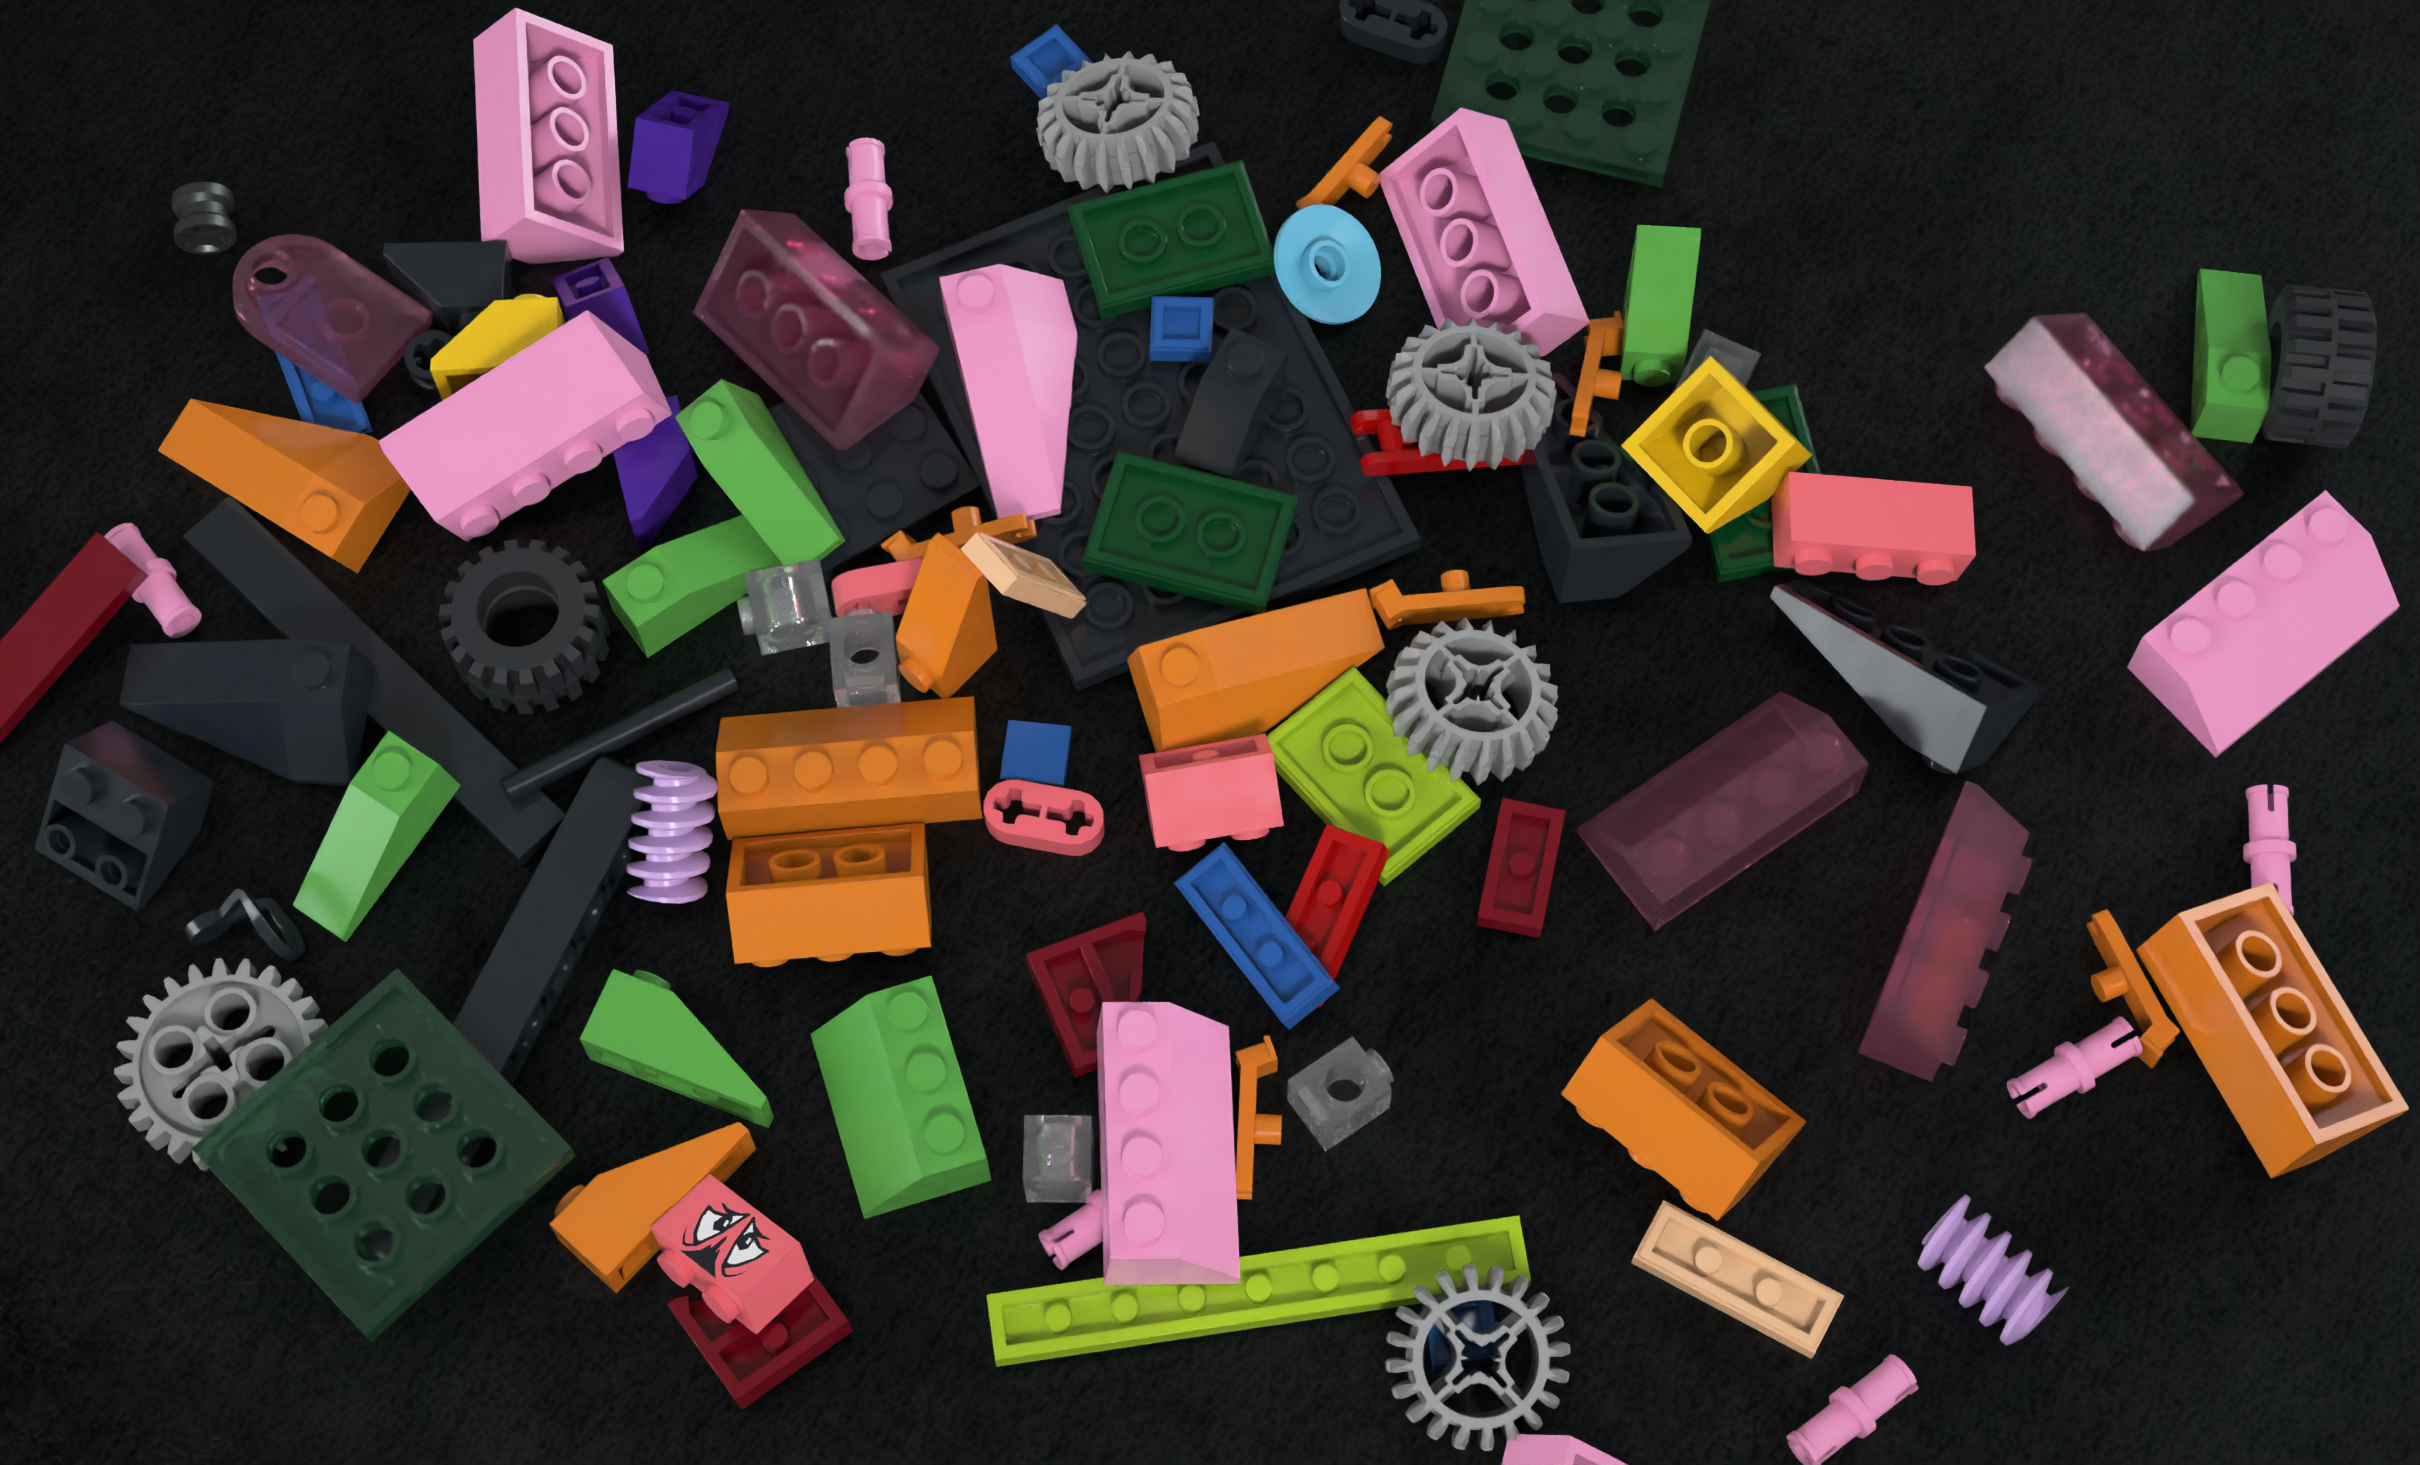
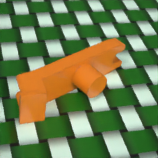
M1379 116L1308 195L1295 203L1297 208L1301 210L1307 206L1319 204L1334 206L1349 187L1365 198L1370 197L1377 189L1381 181V175L1368 166L1391 140L1392 135L1388 131L1392 128L1393 124Z
M1614 311V317L1589 320L1590 323L1586 325L1589 336H1584L1586 352L1576 393L1569 435L1585 437L1594 396L1618 400L1623 372L1600 369L1602 357L1621 354L1624 322L1620 311Z
M967 506L958 508L951 513L954 532L943 535L961 550L975 533H983L1011 545L1037 536L1035 521H1027L1025 513L1003 517L982 524L979 508ZM899 530L882 543L881 546L894 557L896 562L923 558L931 539L917 543L915 539Z
M1451 570L1443 573L1440 577L1442 592L1402 596L1393 579L1369 590V600L1372 609L1376 608L1388 630L1403 625L1435 623L1441 620L1443 622L1463 620L1465 617L1469 620L1524 613L1523 604L1526 602L1524 587L1522 586L1471 590L1469 574L1464 570Z
M2108 909L2093 914L2091 916L2093 921L2087 923V928L2108 967V969L2092 975L2091 984L2101 1002H2106L2120 995L2124 996L2143 1032V1035L2139 1038L2143 1052L2138 1057L2152 1069L2163 1055V1051L2175 1040L2180 1030L2166 1016L2117 923Z
M1269 1035L1263 1037L1262 1043L1235 1051L1237 1058L1235 1062L1240 1073L1236 1162L1237 1199L1252 1200L1254 1144L1281 1145L1282 1115L1256 1114L1257 1078L1278 1071V1058Z

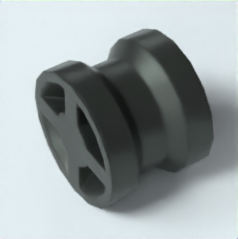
M195 182L181 186L173 192L172 209L175 215L179 217V221L174 227V241L179 248L194 254H214L225 251L235 244L236 227L233 221L229 219V215L234 209V196L230 189L214 182Z

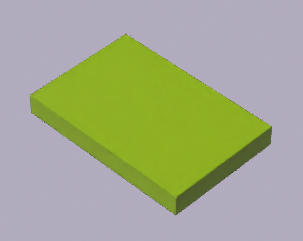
M1353 666L1266 737L1273 751L1276 771L1326 825L1328 824L1378 841L1390 850V855L1379 878V881L1385 887L1480 808L1481 799L1461 778L1452 783L1449 773L1450 768L1439 764L1438 768L1428 773L1426 765L1428 756L1424 753L1408 757L1406 746L1409 738L1393 737L1394 730L1392 726L1395 718L1386 715L1387 701Z

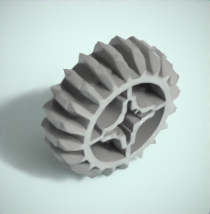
M1128 51L1122 58L1111 59L1105 53L1103 61L1093 64L1082 60V66L1079 71H1062L1061 83L1047 85V97L1038 102V127L1036 129L1040 146L1043 147L1045 159L1049 162L1052 170H1058L1061 173L1064 182L1077 180L1083 190L1089 189L1095 184H1100L1105 193H1108L1114 185L1125 184L1128 189H1132L1133 183L1141 180L1152 184L1155 182L1156 173H1174L1176 160L1189 158L1191 144L1198 141L1197 132L1199 127L1197 116H1199L1197 99L1192 94L1191 85L1187 82L1185 73L1176 72L1171 61L1158 64L1153 54H1148L1138 60Z
M1473 316L1465 326H1457L1449 318L1446 319L1440 330L1425 325L1422 333L1419 334V338H1407L1401 353H1396L1395 360L1391 364L1386 398H1388V406H1390L1389 413L1392 417V425L1401 427L1403 442H1419L1418 447L1420 448L1421 457L1434 452L1440 454L1444 467L1453 459L1465 461L1469 472L1477 461L1486 462L1493 470L1502 461V457L1517 463L1520 456L1524 453V449L1535 450L1542 434L1546 433L1547 427L1551 424L1556 398L1555 381L1551 380V362L1540 360L1541 356L1537 344L1522 345L1523 340L1520 330L1508 335L1501 333L1498 321L1489 328L1477 326Z
M1467 617L1457 623L1455 631L1442 620L1433 628L1431 635L1420 631L1413 638L1410 647H1405L1398 654L1394 664L1395 670L1391 671L1386 684L1388 688L1387 693L1389 694L1386 702V715L1395 718L1392 726L1394 730L1393 737L1409 738L1406 746L1408 757L1421 753L1427 755L1426 765L1428 773L1438 768L1439 764L1450 768L1449 773L1452 783L1461 777L1463 771L1470 772L1477 785H1480L1487 779L1490 771L1502 782L1511 775L1514 767L1524 771L1532 763L1535 754H1539L1540 751L1545 749L1550 738L1549 731L1553 730L1558 717V709L1554 707L1558 698V686L1548 683L1551 676L1550 664L1534 663L1537 656L1536 645L1520 649L1515 645L1517 640L1516 631L1509 632L1505 637L1494 634L1492 620L1484 624L1481 630H1474ZM1426 681L1436 690L1434 697L1442 706L1438 711L1428 697L1425 687ZM1504 691L1509 694L1516 707L1518 720L1509 712L1511 705L1502 696Z
M1472 1264L1462 1266L1461 1277L1463 1286L1455 1288L1452 1277L1447 1271L1437 1272L1435 1275L1436 1282L1442 1294L1436 1298L1433 1297L1427 1288L1417 1285L1413 1289V1293L1416 1299L1425 1306L1420 1314L1417 1315L1414 1311L1404 1306H1399L1396 1311V1315L1401 1320L1412 1324L1409 1335L1390 1331L1386 1338L1388 1343L1396 1347L1406 1348V1357L1387 1359L1385 1361V1368L1388 1372L1400 1373L1407 1371L1408 1380L1397 1383L1391 1389L1396 1399L1407 1398L1415 1393L1419 1399L1407 1410V1418L1415 1423L1431 1411L1435 1415L1428 1425L1427 1435L1434 1440H1438L1444 1434L1447 1426L1452 1424L1454 1425L1452 1445L1461 1450L1465 1449L1469 1441L1470 1430H1477L1478 1443L1483 1451H1491L1493 1449V1429L1497 1427L1501 1428L1506 1440L1508 1438L1516 1441V1436L1519 1432L1513 1421L1520 1416L1527 1425L1534 1430H1538L1543 1425L1540 1416L1531 1409L1536 1400L1538 1399L1541 1403L1553 1409H1556L1560 1403L1558 1397L1543 1390L1546 1380L1550 1379L1558 1383H1566L1569 1379L1567 1371L1557 1367H1550V1357L1569 1355L1570 1345L1559 1341L1548 1343L1546 1336L1560 1330L1564 1326L1562 1318L1555 1315L1539 1321L1536 1316L1546 1308L1550 1301L1549 1297L1545 1293L1539 1292L1524 1303L1521 1298L1527 1290L1528 1279L1517 1275L1511 1281L1507 1290L1504 1291L1501 1289L1503 1269L1494 1265L1487 1272L1485 1285H1478V1273ZM1488 1300L1500 1303L1512 1312L1501 1322L1496 1321L1491 1327L1483 1331H1472L1463 1322L1459 1321L1450 1309L1468 1301ZM1435 1324L1448 1341L1451 1356L1449 1363L1439 1373L1440 1377L1429 1386L1423 1368V1349L1427 1335ZM1526 1329L1531 1344L1532 1359L1528 1377L1520 1390L1506 1370L1505 1358L1507 1351L1517 1341L1516 1336ZM1456 1330L1463 1338L1481 1347L1487 1345L1490 1341L1493 1342L1491 1345L1494 1349V1354L1487 1357L1493 1359L1490 1369L1500 1379L1499 1384L1492 1376L1482 1373L1474 1367L1465 1373L1463 1372L1461 1360L1468 1359V1357L1462 1355L1465 1345L1455 1335ZM1477 1383L1487 1385L1505 1403L1500 1408L1484 1413H1464L1443 1404L1454 1392L1459 1393L1467 1386Z

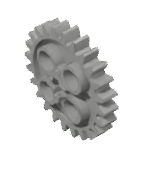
M222 958L216 959L213 966L212 976L205 978L194 964L190 965L188 971L189 984L181 987L172 978H165V988L169 995L166 999L161 1001L147 994L143 997L146 1006L152 1012L148 1019L129 1017L127 1019V1023L138 1034L137 1040L121 1041L117 1044L120 1052L126 1058L132 1060L131 1063L114 1069V1074L123 1084L131 1085L119 1093L118 1098L127 1109H136L128 1119L138 1132L149 1129L145 1138L155 1150H159L169 1143L167 1153L179 1164L187 1158L191 1151L193 1161L201 1170L208 1169L215 1154L219 1155L221 1162L229 1171L234 1170L237 1164L238 1152L246 1151L256 1165L262 1163V1144L270 1141L275 1148L283 1152L287 1149L282 1131L287 1127L304 1134L308 1131L307 1126L299 1116L303 1108L312 1111H322L324 1106L312 1090L314 1087L332 1086L333 1083L327 1071L317 1066L335 1059V1053L329 1044L319 1042L331 1034L330 1028L324 1019H313L319 1013L320 1008L311 996L300 999L303 989L294 978L280 986L281 975L274 966L269 965L257 978L256 968L251 961L243 959L236 974L232 975ZM237 1010H249L248 1019L241 1027L235 1030H223V1024L231 1013ZM268 1030H275L273 1037L265 1038ZM182 1047H193V1053L184 1065L178 1068H167L168 1059L176 1050ZM229 1056L233 1065L228 1070L222 1072L218 1062L222 1058ZM276 1059L284 1060L282 1071L275 1078L269 1081L257 1080V1074L265 1063ZM178 1090H185L182 1098H175ZM217 1097L228 1098L225 1110L219 1116L212 1119H201V1112L210 1100Z

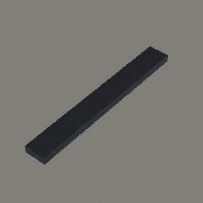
M229 495L183 535L187 544L286 639L351 643L375 665L367 717L384 734H387L388 731L392 732L446 770L461 785L452 799L522 866L554 838L566 814L540 789L510 802L500 785L499 779L519 769L232 496Z

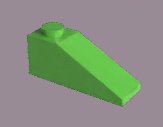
M1637 225L1621 314L1624 322L1619 372H1623L1622 380L1635 381L1647 387H1658L1667 383H1681L1687 354L1701 228Z
M2200 269L2197 274L2190 436L2252 443L2269 411L2271 348L2261 275Z
M721 379L675 416L703 466L792 576L799 578L845 542L843 535L758 394Z
M740 515L655 546L602 582L613 612L648 658L786 567L744 515Z
M388 731L350 782L293 906L347 942L461 785L438 763Z
M613 969L580 1037V1041L589 1059L769 1128L774 1115L767 1097L675 993L670 991L671 985L664 979L646 971L636 970L633 976Z

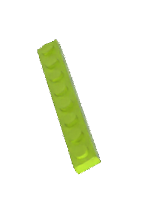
M1512 1216L1239 1257V1284L1104 1285V1277L988 1294L987 1302L996 1366L999 1367L1420 1304L1421 1302L1416 1299L1413 1293V1289L1417 1285L1427 1288L1433 1297L1436 1298L1442 1294L1436 1282V1273L1442 1270L1447 1271L1452 1277L1455 1288L1463 1286L1461 1271L1462 1266L1465 1264L1475 1266L1478 1273V1285H1485L1487 1272L1492 1265L1501 1267L1503 1269L1501 1289L1504 1291L1507 1290L1511 1281L1517 1275L1527 1278L1529 1281L1528 1287H1530L1531 1277L1520 1217Z

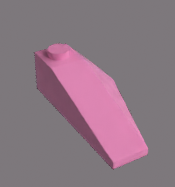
M1003 264L939 277L944 314L997 519L1025 513L1028 521L1061 514L1067 455V433L1073 392V371L1078 341L1077 330L1063 280Z

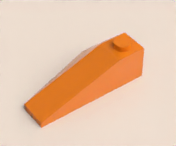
M195 399L189 400L158 449L162 454L356 573L364 565L411 490L382 451L379 440L370 435Z
M1366 588L1194 630L1139 646L1127 658V662L1155 751L1162 752L1264 734L1315 698L1353 666L1357 668L1385 647Z

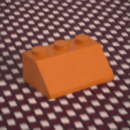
M925 823L733 839L726 898L735 964L752 962V964L759 967H774L787 962L789 959L817 957L822 961L834 962L847 959L855 953L881 951L890 956H903L915 952L918 948L931 947V904Z
M1652 998L1600 1036L1561 1093L1562 1096L1576 1106L1578 1114L1586 1122L1607 1131L1627 1148L1629 1155L1634 1161L1647 1169L1655 1170L1679 1190L1681 1197L1688 1205L1698 1211L1708 1213L1716 1221L1746 1195L1806 1123L1803 1118Z

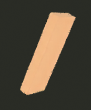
M975 533L961 548L963 553L1002 595L1071 619L1087 604L1083 594L1048 558L983 533Z
M1664 1200L1631 1262L1810 1359L1813 1358L1844 1295Z

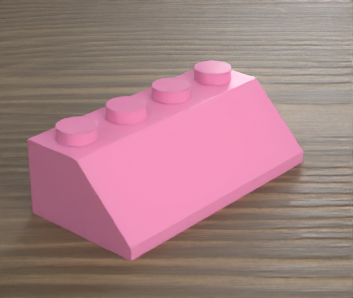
M514 8L473 39L481 241H506L513 259L531 265L617 257L624 252L613 45L521 9Z
M1460 108L1379 173L1381 175V187L1438 330L1441 329L1447 318L1451 319L1457 326H1465L1473 316L1477 326L1489 328L1498 321L1501 333L1508 335L1520 330L1523 340L1522 345L1537 344L1539 346V354L1542 357L1590 323L1507 120Z
M586 310L379 440V444L384 454L434 521L468 542L474 537L490 533L498 526L501 520L522 507L540 502L549 495L551 489L577 473L587 472L595 468L603 457L627 442L645 437L653 430L656 424L671 416L672 412L647 356L594 314Z
M2325 490L2145 634L2127 668L2216 758L2391 616L2400 605L2371 534Z
M1102 1002L1097 1027L1104 1285L1239 1284L1240 1260L1229 1026L1170 1002Z

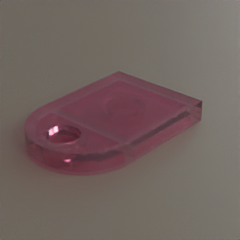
M297 234L280 235L256 244L240 259L233 276V306L237 318L243 327L256 339L356 405L364 399L405 353L407 344L413 337L426 331L432 325L433 311L331 244L311 236ZM273 267L283 271L287 278L279 284L268 285L258 281L254 274L262 268Z

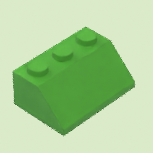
M932 975L868 994L811 1033L864 1219L991 1181L985 1150Z

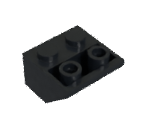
M112 720L64 744L34 849L138 911L146 906L199 835L215 781Z

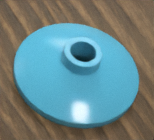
M1321 204L1307 206L1292 214L1283 223L1275 241L1274 265L1281 288L1290 302L1307 317L1325 324H1344L1363 315L1375 301L1381 281L1379 255L1372 238L1363 225L1346 211L1334 206ZM1315 264L1318 266L1321 276L1317 272Z

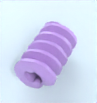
M662 760L640 762L636 764V771L653 778L654 781L653 785L634 789L633 796L650 803L651 810L631 814V821L636 825L649 829V832L646 836L629 839L628 846L633 850L646 854V860L630 862L626 865L628 874L644 879L643 885L629 888L627 893L637 898L661 903L680 904L702 898L708 888L706 879L699 874L706 872L710 867V858L702 849L707 848L712 843L713 834L704 824L713 820L715 808L706 799L713 797L717 793L718 784L713 777L706 774L707 771L694 764Z
M1965 1194L1941 1217L1923 1239L1922 1244L1924 1248L1918 1265L1926 1271L1944 1263L1945 1265L1938 1281L1939 1285L1945 1290L1964 1281L1965 1285L1960 1295L1959 1303L1964 1308H1967L1985 1300L1986 1303L1979 1318L1980 1322L1987 1327L2005 1318L2006 1323L2000 1340L2005 1345H2009L2028 1335L2059 1302L2069 1287L2051 1296L2046 1293L2053 1272L2047 1268L2031 1277L2025 1274L2032 1253L2027 1249L2011 1258L2005 1256L2004 1254L2012 1235L2006 1231L1990 1240L1984 1237L1991 1216L1988 1213H1984L1970 1221L1963 1218L1971 1200Z

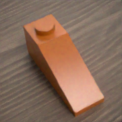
M938 532L928 543L895 640L900 660L898 668L906 680L923 693L932 689L942 699L951 698L998 649L987 577L961 550Z
M740 1122L599 1174L586 1187L578 1185L562 1198L555 1209L557 1217L550 1223V1226L559 1241L617 1294L660 1249L651 1227L708 1174H711L723 1184L756 1150L750 1132Z

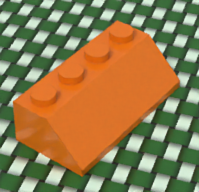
M974 696L723 717L720 720L716 747L718 813L727 840L983 818Z
M2272 882L2180 912L2136 949L2271 1179L2318 1161L2402 1115L2409 1109Z

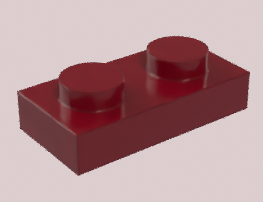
M1502 798L1477 918V926L1536 938L1541 937L1566 810Z

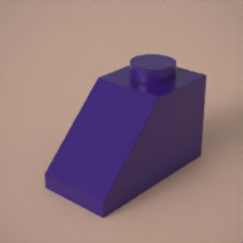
M672 90L637 116L628 188L646 191V196L650 200L667 204L680 203L704 185L728 115L729 103Z
M608 257L551 278L568 322L588 310L644 354L649 353L626 288Z
M677 395L666 397L672 412L671 416L656 424L653 430L645 437L629 441L613 451L629 520L639 548L652 544L698 477L693 453L696 452L675 418L681 412Z

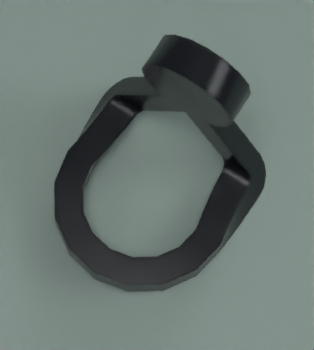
M235 889L219 909L197 916L185 927V933L193 945H202L220 937L231 924L249 917L262 939L280 957L287 961H292L304 954L305 951L302 935L281 902L271 898L255 900L249 892L242 889ZM268 909L282 931L286 944L273 932L261 911Z

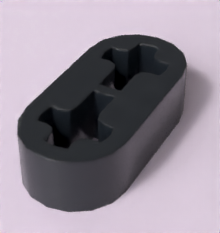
M1340 0L1338 20L1340 31L1347 39L1356 44L1417 64L1432 62L1445 50L1448 26L1446 17L1439 8L1421 0ZM1365 7L1375 10V15L1370 14L1365 21L1356 19V14H1361ZM1420 26L1430 29V33H1425L1421 40L1411 38V33H1416Z

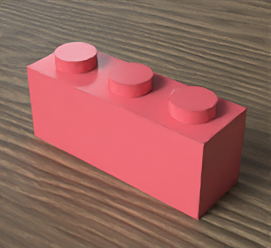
M1788 472L1771 498L1774 567L1795 568L1796 572L1810 576L1834 571L1856 573L1859 578L1864 580H1882L1891 576L1917 578L1920 583L1926 585H1942L1956 581L1976 556L1972 487Z

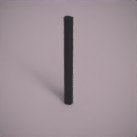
M729 668L722 669L499 779L500 785L507 799L513 802L598 760L600 757L606 756L737 691L738 685L735 677Z

